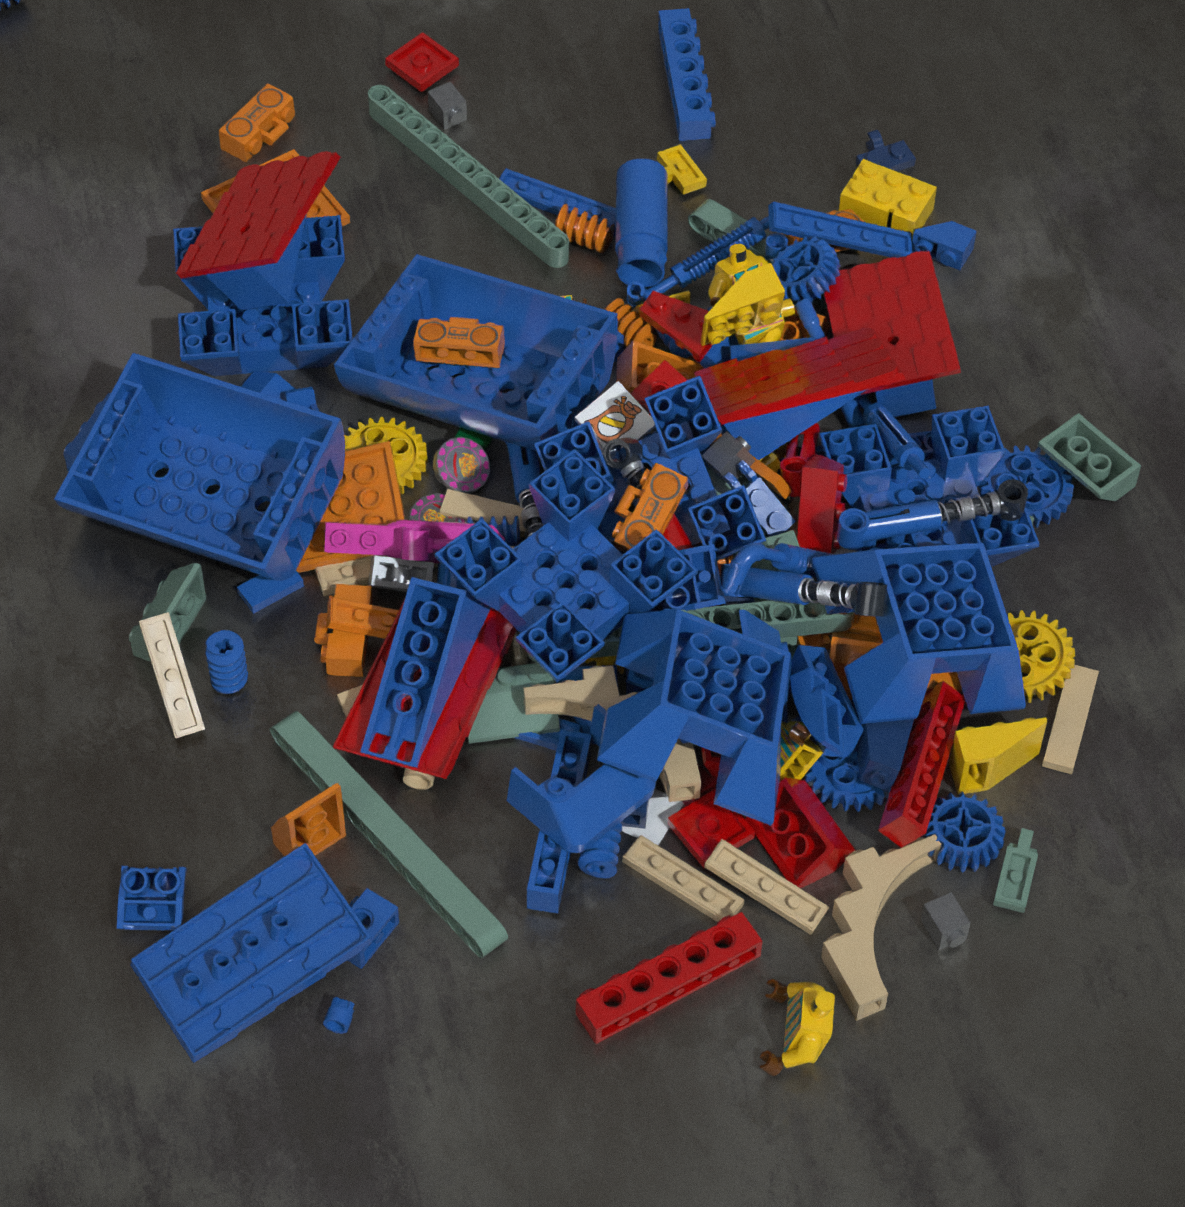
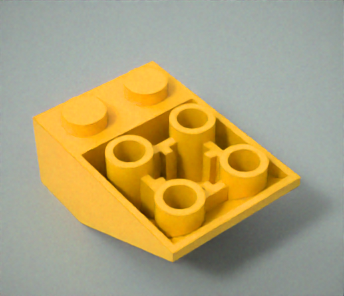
M771 263L745 272L705 315L700 342L702 346L710 343L712 345L718 344L725 340L726 337L734 334H745L753 327L761 324L770 325L780 318L785 290Z
M1026 718L1019 722H998L991 726L965 727L955 731L949 767L957 794L959 795L962 791L964 794L987 791L1039 755L1047 719Z

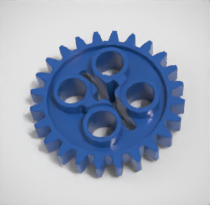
M1028 445L1025 446L1024 451H1020L1017 446H1014L1012 453L1004 448V455L978 486L981 489L980 497H984L987 493L999 489L1002 482L1015 479L1024 483L1028 488L1026 508L1029 516H1034L1033 524L1036 528L1039 527L1040 520L1047 525L1050 524L1051 517L1058 520L1060 513H1066L1068 504H1071L1074 485L1071 484L1073 476L1067 475V470L1059 467L1060 464L1055 460H1051L1047 453L1041 455L1039 447L1035 452H1030Z
M810 737V740L818 746L815 738ZM856 746L850 757L821 755L803 776L808 785L812 786L815 794H822L821 803L830 799L832 800V808H835L840 803L843 804L844 811H847L850 805H854L856 811L860 812L861 805L863 804L869 810H872L874 802L883 805L884 798H888L890 793L860 781Z

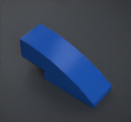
M811 667L791 675L792 694L802 722L819 743L839 756L844 754L840 700L829 693V680Z

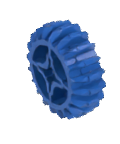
M805 236L801 242L795 239L794 244L786 245V249L777 251V258L770 260L785 290L783 300L790 298L794 305L808 298L811 303L815 298L821 299V295L824 292H830L829 286L835 285V278L840 275L839 267L841 265L836 256L837 253L824 239L819 240L816 236L812 239Z
M963 791L959 794V797H955L950 792L946 800L940 796L936 800L926 834L921 837L927 838L936 835V841H940L941 848L936 861L938 866L946 862L948 863L949 871L954 866H958L963 873L966 871V867L969 866L976 872L979 864L987 867L990 864V860H995L998 857L999 851L1003 848L1005 827L1002 826V816H997L996 806L988 808L987 798L980 802L977 801L976 793L971 798H967ZM935 850L928 852V856L933 857Z

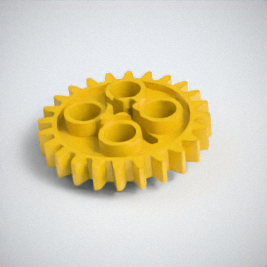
M380 417L379 423H374L373 419L369 418L368 425L366 426L359 421L357 430L351 427L348 428L349 436L344 435L345 452L390 441L401 494H404L405 485L413 489L414 480L421 481V472H426L428 456L426 443L422 441L421 434H416L414 426L407 429L405 421L396 425L395 418H392L389 423H385L384 418Z
M1020 610L1019 618H1014L1011 613H1008V620L1019 650L1021 672L1028 674L1022 677L1024 695L1028 703H1031L1033 695H1037L1041 701L1044 700L1045 691L1055 695L1054 685L1063 688V678L1070 679V669L1075 667V659H1073L1075 657V648H1072V637H1066V628L1058 629L1057 619L1049 624L1048 614H1044L1041 619H1037L1036 611H1033L1030 617H1025L1023 610ZM1026 636H1034V637H1036V638L1033 639V640H1026V639H1024V637H1026ZM1045 657L1053 659L1050 662L1041 661V659Z

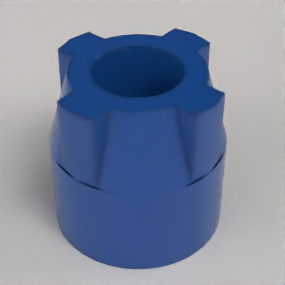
M773 233L766 238V260L777 258V251L786 249L788 239L785 235Z
M338 997L333 998L323 1025L335 1033L343 1034L348 1032L355 1004Z

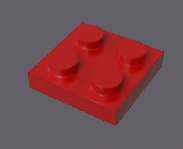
M422 32L386 57L385 65L419 91L423 92L458 67L459 58Z
M716 789L669 816L667 820L668 826L704 869L706 861L721 839L739 848L755 838V830L741 814L714 804Z

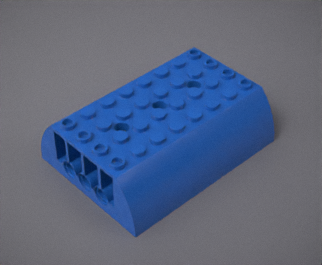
M132 353L54 500L60 507L68 511L276 581L287 580L294 576L343 477L345 436L342 421L338 417ZM159 469H169L164 477H155V473ZM214 484L220 485V489L215 494H206L209 486ZM265 501L270 502L266 511L261 512L257 510L261 503Z

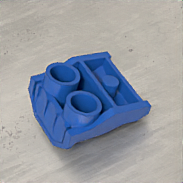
M714 544L678 550L698 570V573L662 601L663 609L689 611L725 604L723 591L720 590L721 580Z
M122 866L118 894L117 929L170 931L183 925L184 888L187 868L173 867V869H164L159 867V869Z

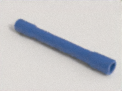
M810 299L797 302L794 306L810 338L814 337L817 340L825 337ZM854 399L841 407L849 428L866 425L858 404Z

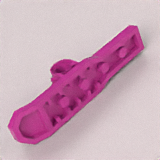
M403 519L388 524L326 521L324 552L385 555L392 558L438 564L440 562L436 559L435 553L475 523ZM488 524L503 540H505V538L499 533V531L493 525Z

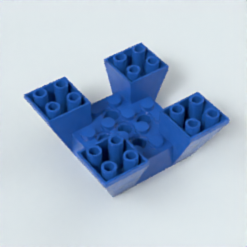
M341 215L306 218L289 303L240 310L206 275L182 278L183 283L208 311L178 313L181 361L212 376L248 374L254 371L272 372L327 367L339 358L353 340L349 299L322 300L345 261ZM203 226L173 229L176 272L189 246L196 242Z
M701 376L646 397L645 401L658 433L638 441L643 449L641 462L644 468L649 467L652 469L655 463H658L688 477L690 490L687 494L683 495L674 513L693 547L714 544L716 559L719 561L738 553L749 544L766 542L745 486L742 485L718 495L702 457V453L719 436L722 428ZM590 421L534 443L544 471L576 449L615 488L614 496L600 523L605 538L615 547V538L612 537V533L619 521L624 522L625 518L617 515L614 511L629 484L626 482L627 478H624L616 468L610 467L605 462L603 456L604 449ZM624 447L620 449V455L623 459L626 457ZM635 497L631 505L635 506L636 508L638 501Z
M989 406L932 415L933 459L923 461L930 470L929 477L925 479L920 478L914 470H905L901 465H890L876 424L823 432L819 436L826 457L844 465L843 474H847L846 491L842 492L843 496L851 508H857L864 512L933 499L942 504L948 503L950 499L955 501L956 498L967 496L973 499L975 495H979L977 490L979 484L1005 453ZM1025 506L1023 516L1015 521H1006L998 515L992 516L990 513H988L987 517L985 514L976 515L975 519L972 518V520L967 521L963 520L960 522L958 519L950 520L949 524L947 521H943L939 529L868 541L862 548L857 549V552L877 549L983 543L990 565L993 567L1039 547V541Z
M576 449L529 483L531 494L544 526L512 549L481 519L435 553L436 559L474 598L499 611L521 633L516 637V641L556 682H559L604 647L605 642L603 640L623 625L626 614L645 613L651 610L698 573V570L657 529L623 555L597 530L614 496L615 488Z
M983 543L877 549L814 557L811 560L818 582L827 580L838 582L840 585L846 583L848 586L857 584V582L888 584L885 616H875L883 643L844 668L860 724L916 719L919 715L931 674L957 672L970 714L1021 710L1026 707L1019 650ZM825 605L827 614L855 612L854 609L845 608L843 605L838 607Z
M679 609L626 614L615 664L651 677L654 680L651 687L607 709L597 760L656 782L678 738L721 754L714 797L715 805L772 825L775 817L781 773V721L788 722L792 693L790 676L793 675L791 653Z

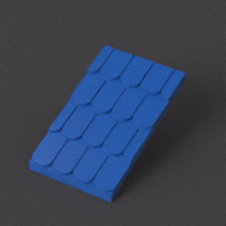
M304 843L131 959L130 966L139 977V980L168 1025H170L171 1030L184 1050H186L191 1061L195 1063L238 1036V1033L273 1012L283 1002L325 977L326 973L363 951L364 947L371 943L372 937L311 849Z

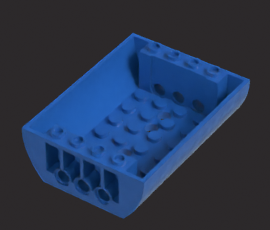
M416 254L335 362L334 367L340 383L351 393L537 451L534 443L578 426L574 420L575 416L595 401L609 382L617 344V313ZM450 317L479 319L480 324L491 322L503 325L505 346L500 368L416 361L413 341L419 319L438 318L449 322ZM431 366H437V367H435V368H433V369H431V370H428V369H427V368H429V367H431ZM454 374H463V375L457 376L456 378L451 377V376H453ZM506 389H512V390H513V391H508L507 393H502V391H503V390H506Z

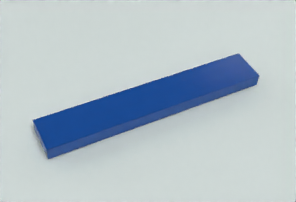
M507 168L499 177L503 183L535 208L558 216L562 206L568 204V213H571L573 208L576 207L579 210L578 217L584 211H587L589 221L593 215H598L597 224H600L603 218L608 219L607 227L610 228L614 223V236L616 235V208Z
M774 201L768 205L769 231L800 238L806 236L809 239L816 236L819 240L824 239L828 244L890 258L904 257L912 253V237L910 232Z

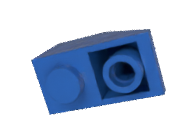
M953 221L918 228L913 233L912 252L930 251L932 260L961 270L974 249L977 231Z

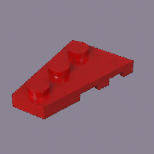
M652 291L640 307L639 312L642 319L660 333L668 334L672 337L677 346L690 351L693 354V358L699 363L712 347L711 343L704 346L700 343L704 317L709 311L656 291Z

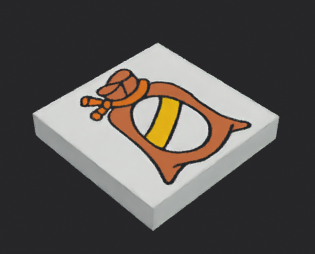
M619 381L575 416L574 419L578 425L590 421L603 449L613 439L630 437L639 441L656 427L653 418Z

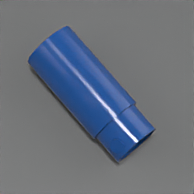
M634 159L622 164L616 173L615 251L618 256L616 272L620 280L625 284L633 286L632 282H640L644 288L658 284L665 275V262L667 261L666 254L668 251V174L664 166L654 160Z

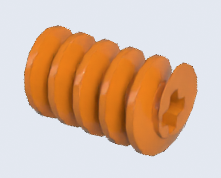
M564 204L556 218L555 226L568 236L569 242L576 241L579 246L586 244L587 249L593 250L596 248L598 253L605 252L612 242L615 224L613 223L608 228V219L603 218L601 223L597 224L598 215H593L589 221L587 211H584L578 217V208L574 207L571 213H568L569 206Z
M621 298L615 299L606 306L604 310L617 313L618 331L624 335L626 348L632 341L654 347L657 341V336L654 334L655 328L649 323L647 324L640 317L638 311H632V307L629 304L624 305V301Z

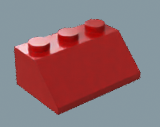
M815 454L802 469L797 540L800 547L834 554L837 549H841L837 541L839 517L845 511V503H841L842 492L846 491L847 474H843V464L822 455Z
M784 778L779 783L775 817L772 825L750 817L745 818L755 830V835L785 878L800 889L835 872L845 862V858L856 851L805 780Z

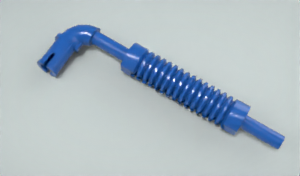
M769 216L761 221H758L755 217L744 222V225L741 224L739 226L740 228L736 227L735 231L731 230V234L728 232L726 236H722V239L718 238L717 241H713V244L710 243L709 247L705 246L704 250L700 249V252L697 251L695 255L692 254L691 258L687 257V261L682 260V263L679 262L670 268L672 275L648 290L640 282H632L633 286L629 284L627 287V304L635 308L637 305L643 304L652 291L663 294L677 284L681 289H684L692 284V280L697 281V278L700 279L701 275L705 276L706 273H710V270L713 271L717 262L730 257L729 248L732 245L743 244L749 249L750 245L754 246V242L759 243L767 237L765 230L769 228Z
M869 393L855 397L854 400L857 402L858 407L864 410V422L867 425H877L883 445L905 470H914L922 479L929 477L930 470L923 463L925 458L923 450L889 410L881 403L876 402L873 404Z
M752 543L740 550L736 557L731 560L730 568L720 590L731 596L738 597L750 567L754 562L761 561L762 559L770 560L772 565L778 570L806 574L816 578L811 560L814 557L835 554L785 543L778 544L774 549L767 548L762 543Z

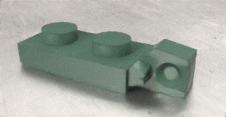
M1022 828L1018 844L1010 843L1007 846L993 903L994 906L1022 913L1025 912L1038 858L1037 849L1030 848L1034 831Z

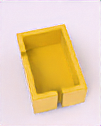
M863 159L854 172L853 179L850 178L840 195L839 211L852 209L864 222L884 227L888 226L889 212L893 213L891 228L910 232L913 239L915 229L923 227L934 209L937 187Z

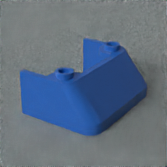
M599 704L594 707L589 732L591 740L598 746H600L607 711ZM605 763L575 788L561 778H549L538 786L515 767L511 770L506 801L564 850L571 853H580L653 796L656 782Z

